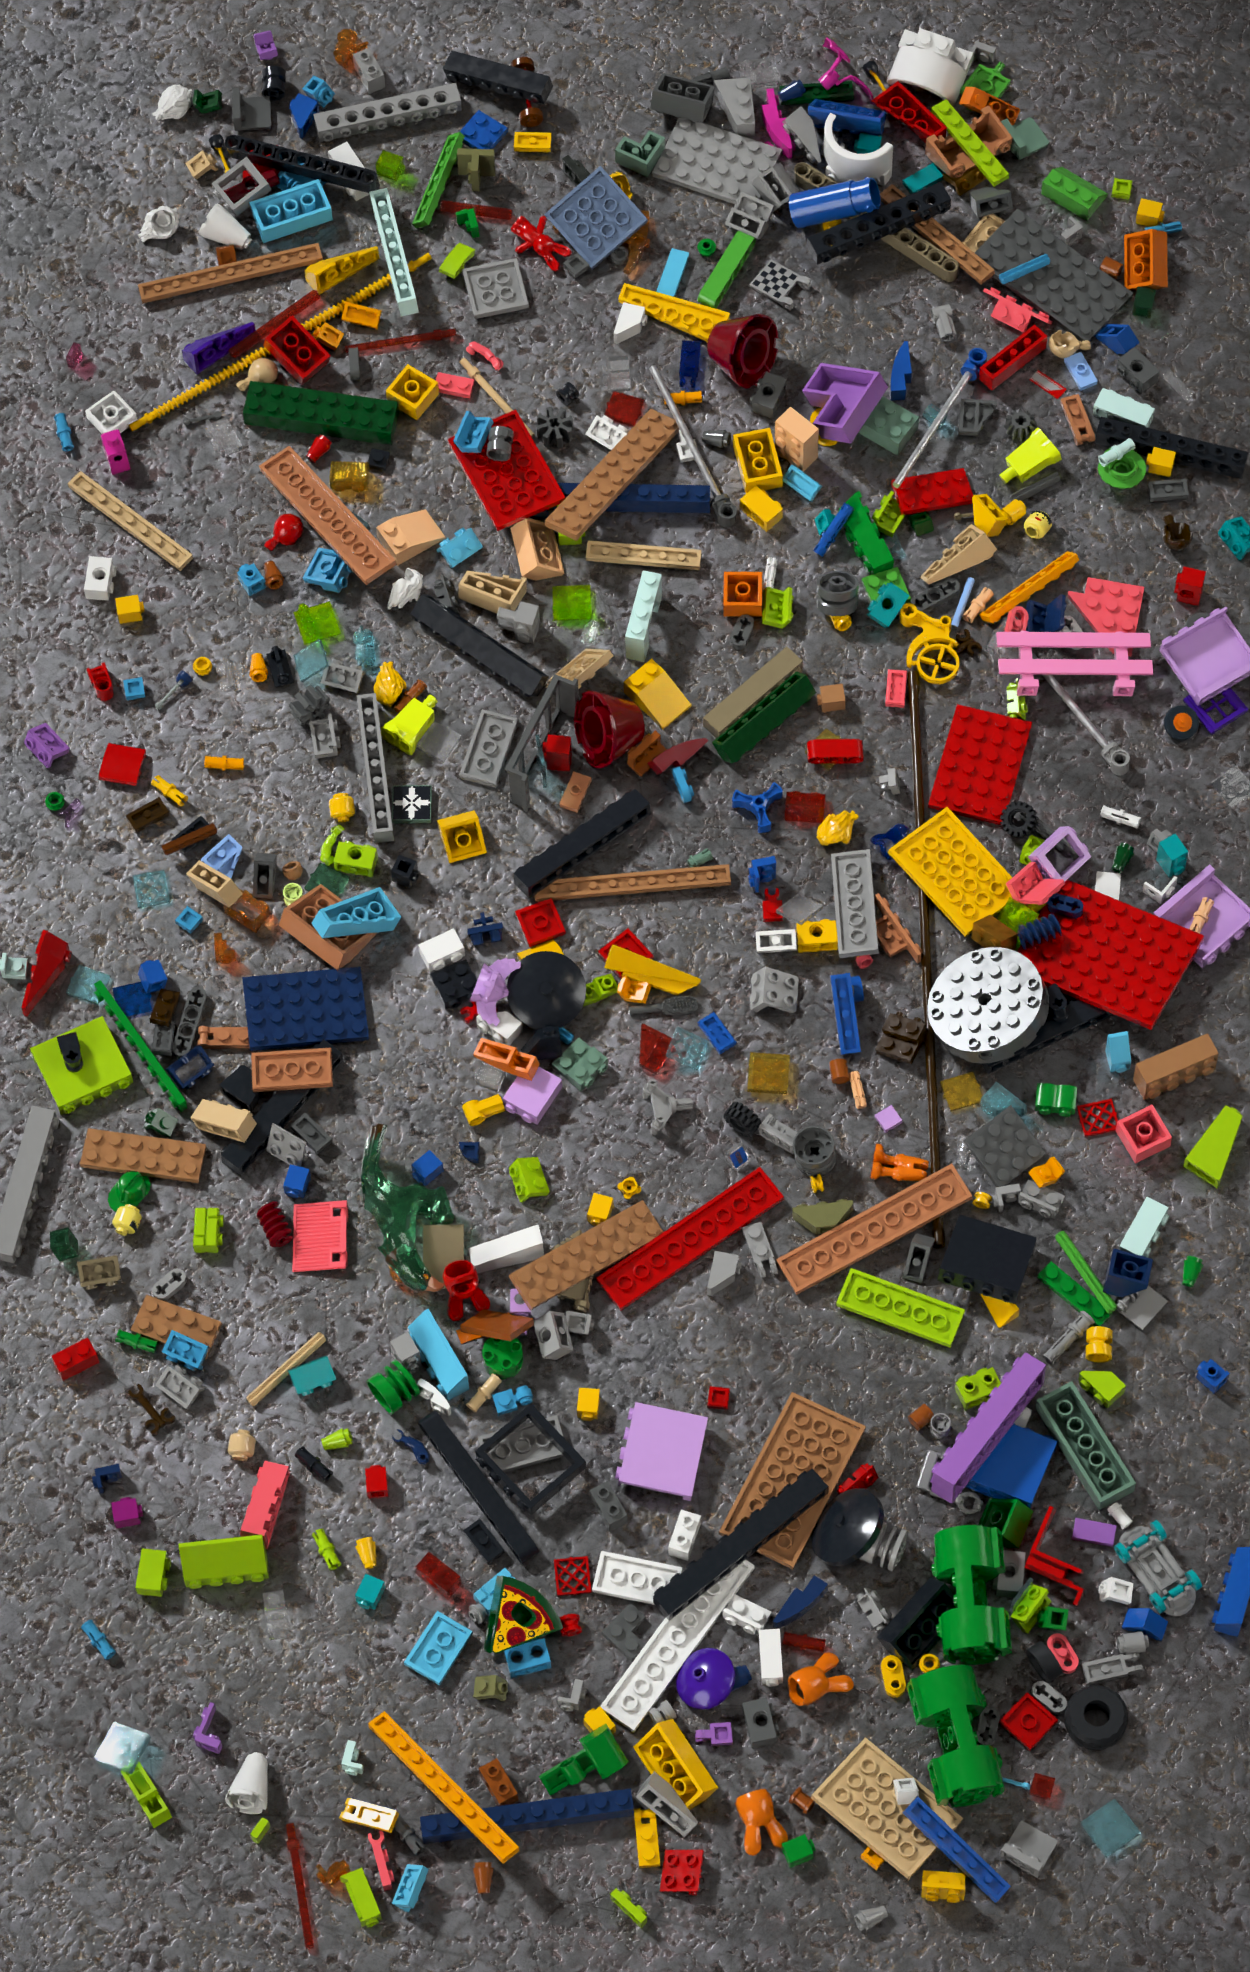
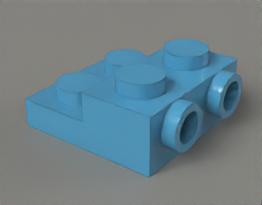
M318 548L303 576V580L305 583L321 585L324 590L340 593L341 589L347 586V578L350 572L353 573V571L334 550Z

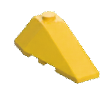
M377 246L312 264L304 270L306 281L319 296L380 259L379 249Z

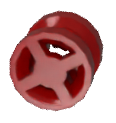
M566 1614L560 1617L563 1626L561 1629L562 1636L570 1637L582 1632L581 1626L578 1624L580 1621L578 1614Z

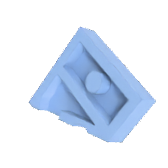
M228 834L202 857L201 861L232 878L242 846Z

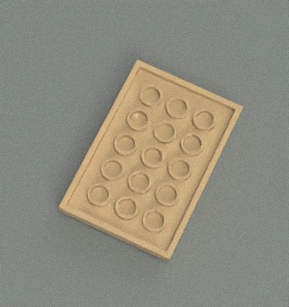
M865 1737L811 1795V1799L909 1880L938 1847L902 1813L910 1804L898 1805L893 1780L914 1777ZM915 1779L919 1790V1798L954 1831L963 1818L948 1805L937 1806L935 1795Z

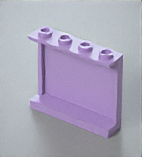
M1227 607L1221 610L1220 608L1215 609L1205 619L1203 617L1199 618L1194 622L1193 626L1182 628L1174 637H1166L1162 641L1159 650L1197 706L1250 676V648L1227 616Z
M1210 864L1153 913V915L1189 929L1194 919V912L1198 911L1202 899L1207 897V903L1209 898L1214 901V905L1208 915L1209 919L1207 923H1204L1200 934L1204 935V941L1193 958L1201 968L1207 964L1211 965L1219 953L1226 952L1230 948L1231 943L1235 939L1237 941L1244 936L1245 931L1250 927V908L1214 875L1215 869Z
M635 1402L634 1408L630 1407L627 1419L631 1420L630 1428H625L623 1438L627 1440L626 1447H621L619 1459L623 1460L622 1467L617 1466L615 1479H619L618 1486H621V1483L683 1496V1500L691 1501L708 1417Z

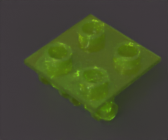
M591 585L552 586L553 621L592 619Z
M330 601L312 607L300 604L298 610L293 612L304 645L341 634Z
M1010 897L997 919L1018 933L1019 925L1023 924L1026 927L1027 922L1033 924L1034 920H1039L1037 918L1039 914ZM1017 937L1016 947L1019 948L1021 943Z

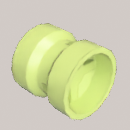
M289 883L283 889L286 906H289L303 896L301 886L296 883Z

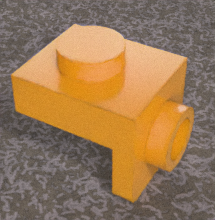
M623 975L621 982L618 984L617 993L624 1001L646 1004L651 985L648 982L632 981L628 976Z

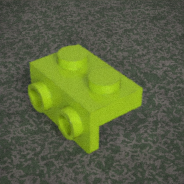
M890 491L888 496L884 495L880 503V510L876 509L872 516L878 530L890 537H893L905 515H901L897 500L893 498L895 493L893 491Z
M766 587L763 590L762 624L783 629L792 621L793 612L791 611L794 596L792 595L791 587H788L785 591Z
M538 1157L517 1158L511 1164L509 1173L520 1202H525L529 1197L547 1196L550 1193Z
M1033 1585L1010 1616L1022 1632L1028 1634L1037 1622V1615L1041 1607L1048 1606L1051 1603L1047 1596L1049 1591L1046 1588Z

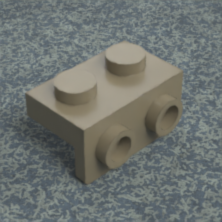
M117 1255L77 1262L80 1286H85L86 1290L98 1288L97 1284L105 1283L106 1286L118 1284L117 1281L122 1279Z

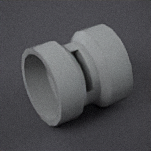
M937 1413L931 1418L930 1433L936 1439H944L949 1435L951 1420L948 1415Z
M667 1700L660 1703L658 1708H652L648 1711L655 1725L659 1722L677 1718L675 1711Z

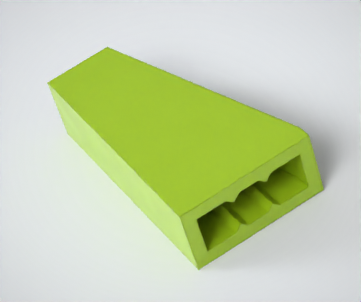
M1225 1105L1184 1161L1183 1167L1215 1188H1218L1241 1125L1242 1115L1237 1109Z

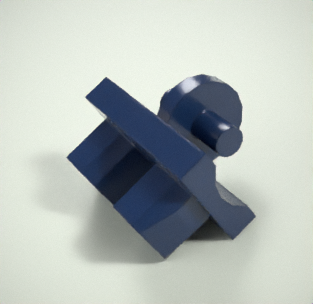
M484 912L480 913L479 919L473 920L474 925L482 924V926L467 929V934L470 936L473 946L484 944L482 934L489 932L491 942L502 941V922L486 925V923L494 921L493 916L485 917Z

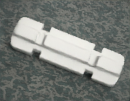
M769 557L767 559L763 590L766 587H774L777 568L776 558Z

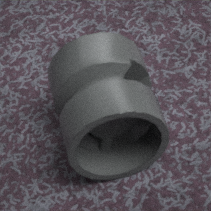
M494 426L489 430V443L487 444L486 451L488 458L495 461H507L510 459L511 445L514 437L512 429L505 426Z

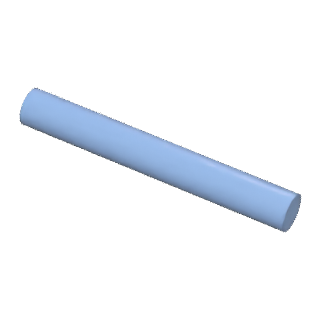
M968 577L951 623V628L958 629L975 582V579L972 577Z

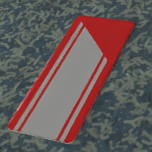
M1039 370L1030 378L1031 382L1056 399H1059L1066 391V388Z

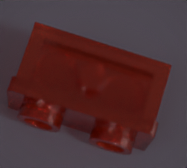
M799 791L787 792L785 820L822 823L824 821L826 794L817 792L801 793Z

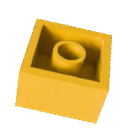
M409 364L405 366L386 389V399L397 401L399 410L415 420L421 417L439 395L438 382Z

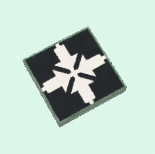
M431 785L393 786L392 823H431Z

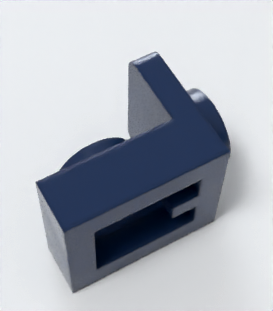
M119 1464L94 1469L96 1476H92L94 1489L98 1488L100 1494L104 1493L102 1482L112 1483L117 1481L118 1478H122Z

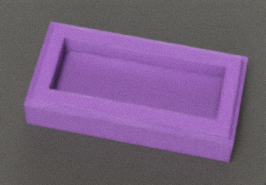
M1075 1518L1072 1540L1113 1547L1117 1525Z

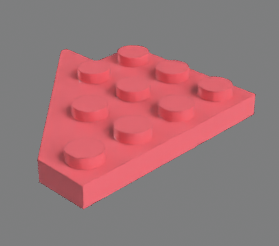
M1088 577L1085 593L1068 591V598L1096 633H1115L1118 631L1136 633L1144 587ZM1108 648L1114 654V648ZM1127 648L1128 656L1131 657L1133 648Z

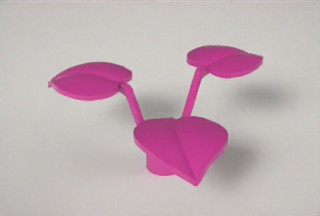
M826 37L823 47L836 52L838 58L831 68L818 79L819 83L828 91L834 84L838 86L842 82L852 80L866 93L871 103L873 95L867 85L859 78L850 75L838 80L840 76L835 71V68L842 59L847 63H850V59L833 40Z

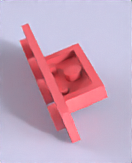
M990 287V290L986 288L983 290V292L999 299L991 317L1023 333L1026 331L1033 316L1050 325L1053 322L1049 320V315L1041 311L1037 314L1032 311L1033 307L1025 303L1021 306L1016 303L1017 299L1009 295L1005 298L1000 295L1001 291Z

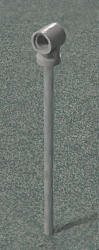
M1032 651V659H1038ZM1042 675L1102 746L1101 756L1110 765L1112 773L1118 776L1126 774L1130 766L1128 752L1122 750L1116 742L1108 743L1053 675ZM1117 761H1122V762H1124V763H1123V764H1118V763H1116V762H1117Z

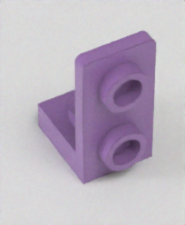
M210 1702L209 1706L205 1707L202 1712V1723L196 1727L193 1738H195L196 1746L220 1754L223 1747L219 1740L220 1738L213 1734L206 1735L216 1711L215 1703Z

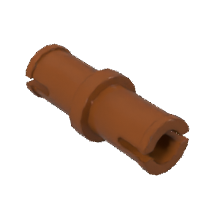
M418 679L409 691L404 692L403 698L393 707L394 710L399 714L413 698L417 699L427 688V685Z

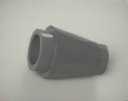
M726 430L704 431L702 442L724 449L730 446L731 433Z

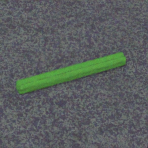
M1060 1231L1055 1237L1057 1242L1106 1312L1109 1314L1117 1309V1305L1109 1294L1103 1292V1285L1066 1232Z

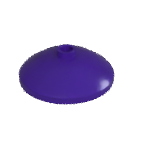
M704 1648L693 1652L677 1673L676 1688L680 1698L687 1705L695 1709H710L719 1705L728 1697L734 1686V1665L731 1659L718 1649Z

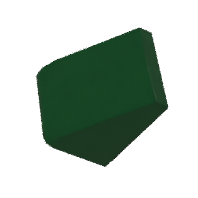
M927 512L916 513L908 517L917 536L934 531L932 518Z

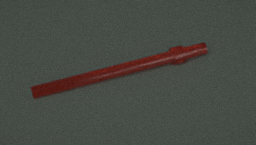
M455 328L447 330L435 329L433 332L347 345L345 350L346 353H349V348L358 347V351L432 339L438 341L445 337L457 335Z
M294 1823L286 1824L288 1836L286 1843L287 1849L291 1854L306 1949H313L314 1943L298 1850L300 1849L299 1839L296 1838Z

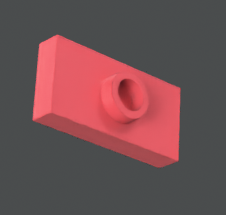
M888 669L885 707L904 708L907 671Z

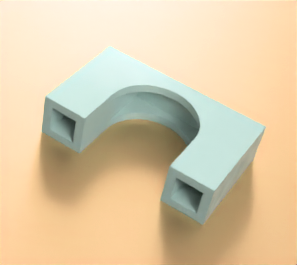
M644 570L642 572L625 635L626 659L645 662L649 648V627L652 612L658 613L662 599V574Z

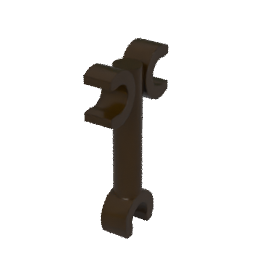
M964 629L966 637L961 638L958 634L956 635V641L960 645L954 648V650L959 655L968 649V655L973 658L974 652L972 649L975 648L981 652L982 646L970 637L969 630ZM946 653L943 655L941 662L947 663L954 657L950 653ZM938 655L932 658L935 660V663L938 662ZM939 665L938 671H943L944 669L941 668V665Z
M137 1384L139 1393L133 1394L129 1390V1397L132 1400H138L152 1419L147 1420L144 1425L146 1429L150 1426H155V1429L151 1431V1435L156 1436L160 1428H163L166 1424L174 1423L176 1418L174 1415L170 1418H165V1415L170 1412L168 1407L164 1408L159 1415L144 1396L143 1387Z

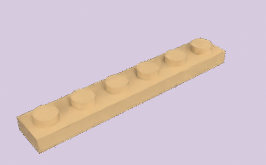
M588 541L586 561L700 570L702 550Z

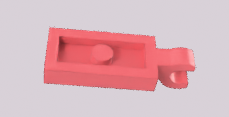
M380 1830V1838L378 1840H374L371 1833L368 1834V1839L373 1848L383 1889L388 1891L392 1890L391 1882H395L392 1869L387 1870L386 1862H389L387 1850H382L381 1848L385 1837L383 1831Z

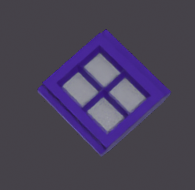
M1231 688L1226 689L1199 706L1196 705L1190 694L1183 699V702L1197 713L1199 721L1210 734L1216 733L1248 711L1246 705Z

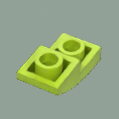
M459 242L445 258L439 268V272L448 277L456 278L464 269L465 263L475 255V249Z
M612 973L593 979V982L586 984V997L583 1007L617 993L618 985Z

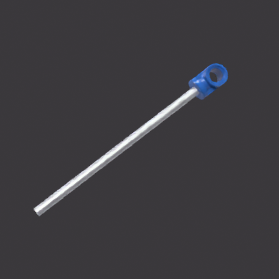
M974 348L969 352L968 359L960 370L963 377L893 482L895 488L901 486L968 381H974L978 378L980 367L987 362L985 350Z

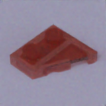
M642 1023L639 1066L657 1075L674 1048L676 1040Z

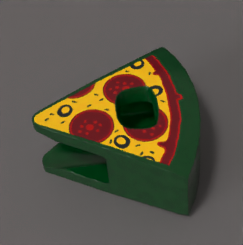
M497 1576L484 1644L485 1652L500 1653L563 1628L555 1609L541 1593L514 1578Z

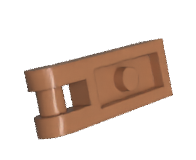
M1079 394L1061 398L1060 403L1074 436L1076 446L1082 445L1086 441H1095L1093 429ZM1085 430L1086 434L1081 435L1080 431Z
M198 1027V1034L200 1035L198 1046H201L203 1049L249 1048L247 1027ZM208 1036H214L213 1040H208Z

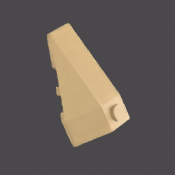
M971 524L953 540L955 544L950 549L946 548L942 552L943 557L941 560L934 561L920 578L928 585L990 559L997 548L985 532Z

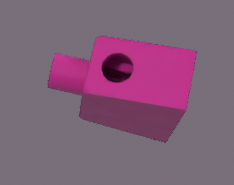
M116 429L101 434L102 446L112 475L130 470L126 449L119 430ZM120 455V460L115 461L114 457Z

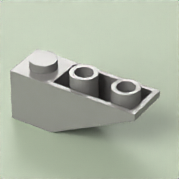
M800 106L782 121L784 124L782 127L787 134L794 136L795 144L800 149L803 148L806 151L807 159L812 164L815 162L817 165L821 162L813 120L803 107Z

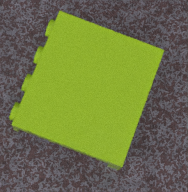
M103 1016L30 1048L35 1063H37L56 1102L60 1115L64 1113L69 1114L82 1105H89L95 1099L107 1097L113 1091L125 1089L133 1083L132 1074ZM76 1032L83 1059V1067L80 1071L70 1072L67 1070L57 1041L58 1036Z

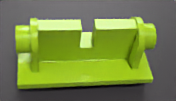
M1017 678L1016 683H1009L1006 688L1007 701H1014L1007 703V716L1010 718L1021 717L1023 720H1026L1028 707L1025 702V696H1017V685L1019 682Z

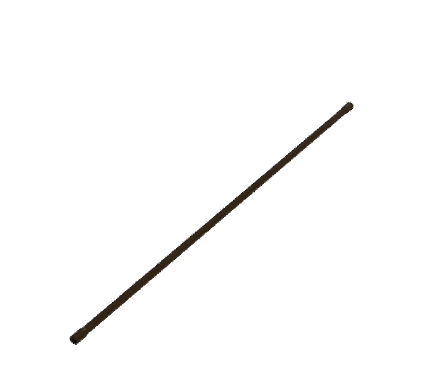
M912 670L907 673L910 700L916 830L925 823L919 672ZM918 886L924 1022L929 1031L925 1038L930 1168L931 1174L941 1170L935 1035L929 1021L927 1007L932 989L928 896ZM943 1215L933 1220L932 1235L935 1238L933 1248L936 1249L945 1247Z

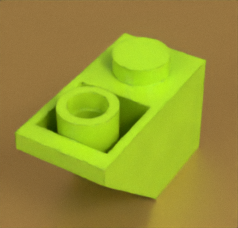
M1081 1371L1079 1373V1385L1085 1391L1089 1390L1099 1405L1109 1408L1125 1393L1126 1385L1112 1371Z

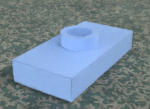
M1082 352L1064 358V363L1080 391L1097 385L1098 381Z

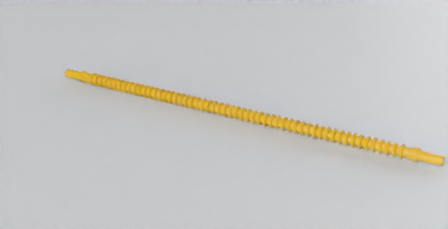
M427 253L415 261H409L407 264L409 272L416 271L417 267L432 259L430 254ZM387 274V277L383 276L382 280L378 279L377 283L374 281L373 285L369 284L368 288L360 289L359 293L351 294V298L346 297V301L337 302V306L333 305L332 309L324 310L323 314L319 313L318 317L315 315L314 319L310 318L309 322L305 321V324L301 323V325L307 331H312V328L316 329L317 325L321 326L322 322L330 321V317L335 318V314L343 313L345 302L358 304V301L366 300L367 296L375 295L376 291L380 292L381 288L389 287V283L392 284L390 274ZM260 347L259 351L251 352L250 356L246 355L245 359L237 360L236 364L232 363L231 367L228 365L227 369H222V372L218 371V374L214 373L213 377L209 376L208 380L200 381V385L195 384L194 388L190 387L191 390L186 389V393L181 392V395L176 396L177 398L172 397V401L168 400L167 404L163 403V406L159 405L158 409L154 408V411L145 413L144 417L128 425L129 429L133 432L147 423H152L155 418H161L160 415L165 416V412L170 413V410L175 409L174 407L179 408V404L183 405L184 401L192 400L193 396H198V393L206 392L207 388L211 389L212 385L215 387L216 383L220 384L221 380L225 381L226 377L229 379L230 375L234 376L235 372L239 373V370L243 371L244 367L248 368V365H251L253 361L266 357V354L271 355L265 347Z

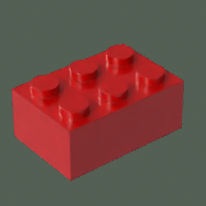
M293 315L269 334L263 344L270 354L301 386L326 366L331 356Z

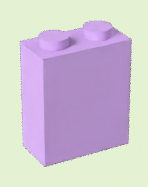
M538 1067L532 1081L517 1076L503 1097L504 1108L512 1114L520 1115L524 1121L528 1123L533 1122L538 1125L562 1089V1079L541 1067Z

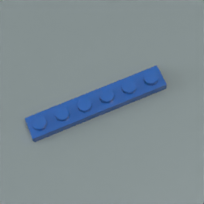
M918 1796L902 1812L995 1903L1011 1887Z

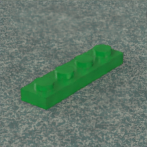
M1052 1261L1038 1274L1037 1278L1076 1311L1088 1313L1095 1321L1094 1326H1102L1112 1316L1113 1312L1107 1313L1099 1300Z

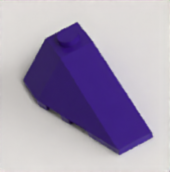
M250 322L198 339L184 347L182 350L183 360L198 375L256 335L255 324Z

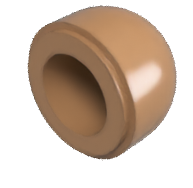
M292 861L283 866L282 872L287 879L297 880L302 875V866L300 862Z

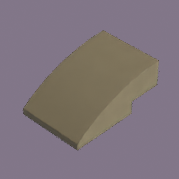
M464 1224L423 1225V1275L428 1274L429 1278L432 1275L439 1282L444 1283L443 1272L445 1267L454 1261L465 1260ZM423 1278V1284L425 1285L423 1286L424 1289L429 1281V1278L427 1280Z

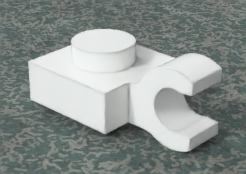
M679 430L680 442L676 443L680 462L695 460Z

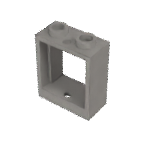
M247 156L211 183L215 189L212 191L218 200L222 198L225 202L223 205L229 213L233 212L236 217L250 207L249 202L262 198L272 190L268 182ZM247 170L258 186L234 204L221 188Z

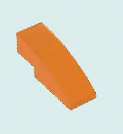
M484 1038L480 1039L473 1053L474 1057L485 1063L531 1081L540 1065L536 1056L519 1052L516 1047Z

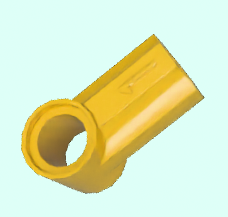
M499 1094L481 1101L471 1100L462 1106L470 1126L479 1125L486 1118L505 1111Z

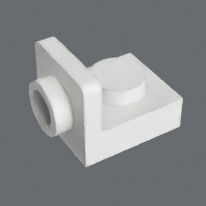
M1114 1577L1102 1581L1099 1586V1601L1112 1600L1126 1605L1130 1604L1133 1583Z

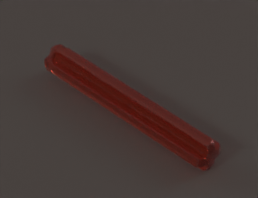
M444 200L440 203V211L456 213L463 209L474 208L475 216L511 220L513 215L512 209Z

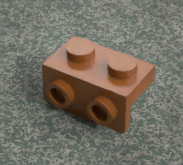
M656 730L651 735L647 734L642 739L641 744L637 747H632L628 752L627 765L641 777L651 769L647 763L667 750L660 744L661 735Z

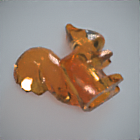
M343 29L337 34L338 42L333 52L335 60L345 69L348 67L347 61L349 59L353 60V54L367 49L369 43L366 41L356 45L358 36L352 29Z

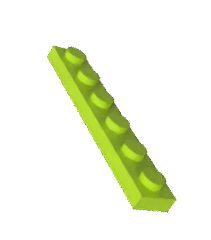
M947 99L931 107L933 115L947 127L948 133L993 187L1009 179V173Z

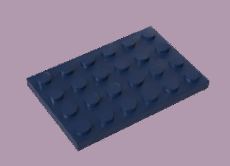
M361 967L340 968L338 971L336 969L242 977L250 1051L310 1046L317 1043L320 1044L323 1039L330 1044L369 1040Z

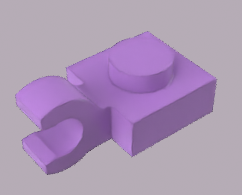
M731 1722L710 1723V1730H696V1743L711 1740V1746L732 1745L733 1743Z

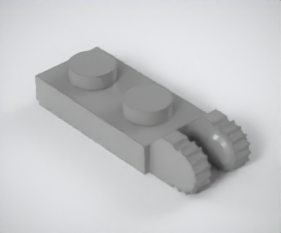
M757 1222L742 1227L748 1249L761 1278L766 1277V1271L763 1267V1263L769 1262L773 1274L778 1273L774 1255L762 1223Z
M1139 1653L1120 1654L1082 1663L1087 1685L1142 1672L1144 1670L1142 1665L1126 1667V1663L1140 1659Z

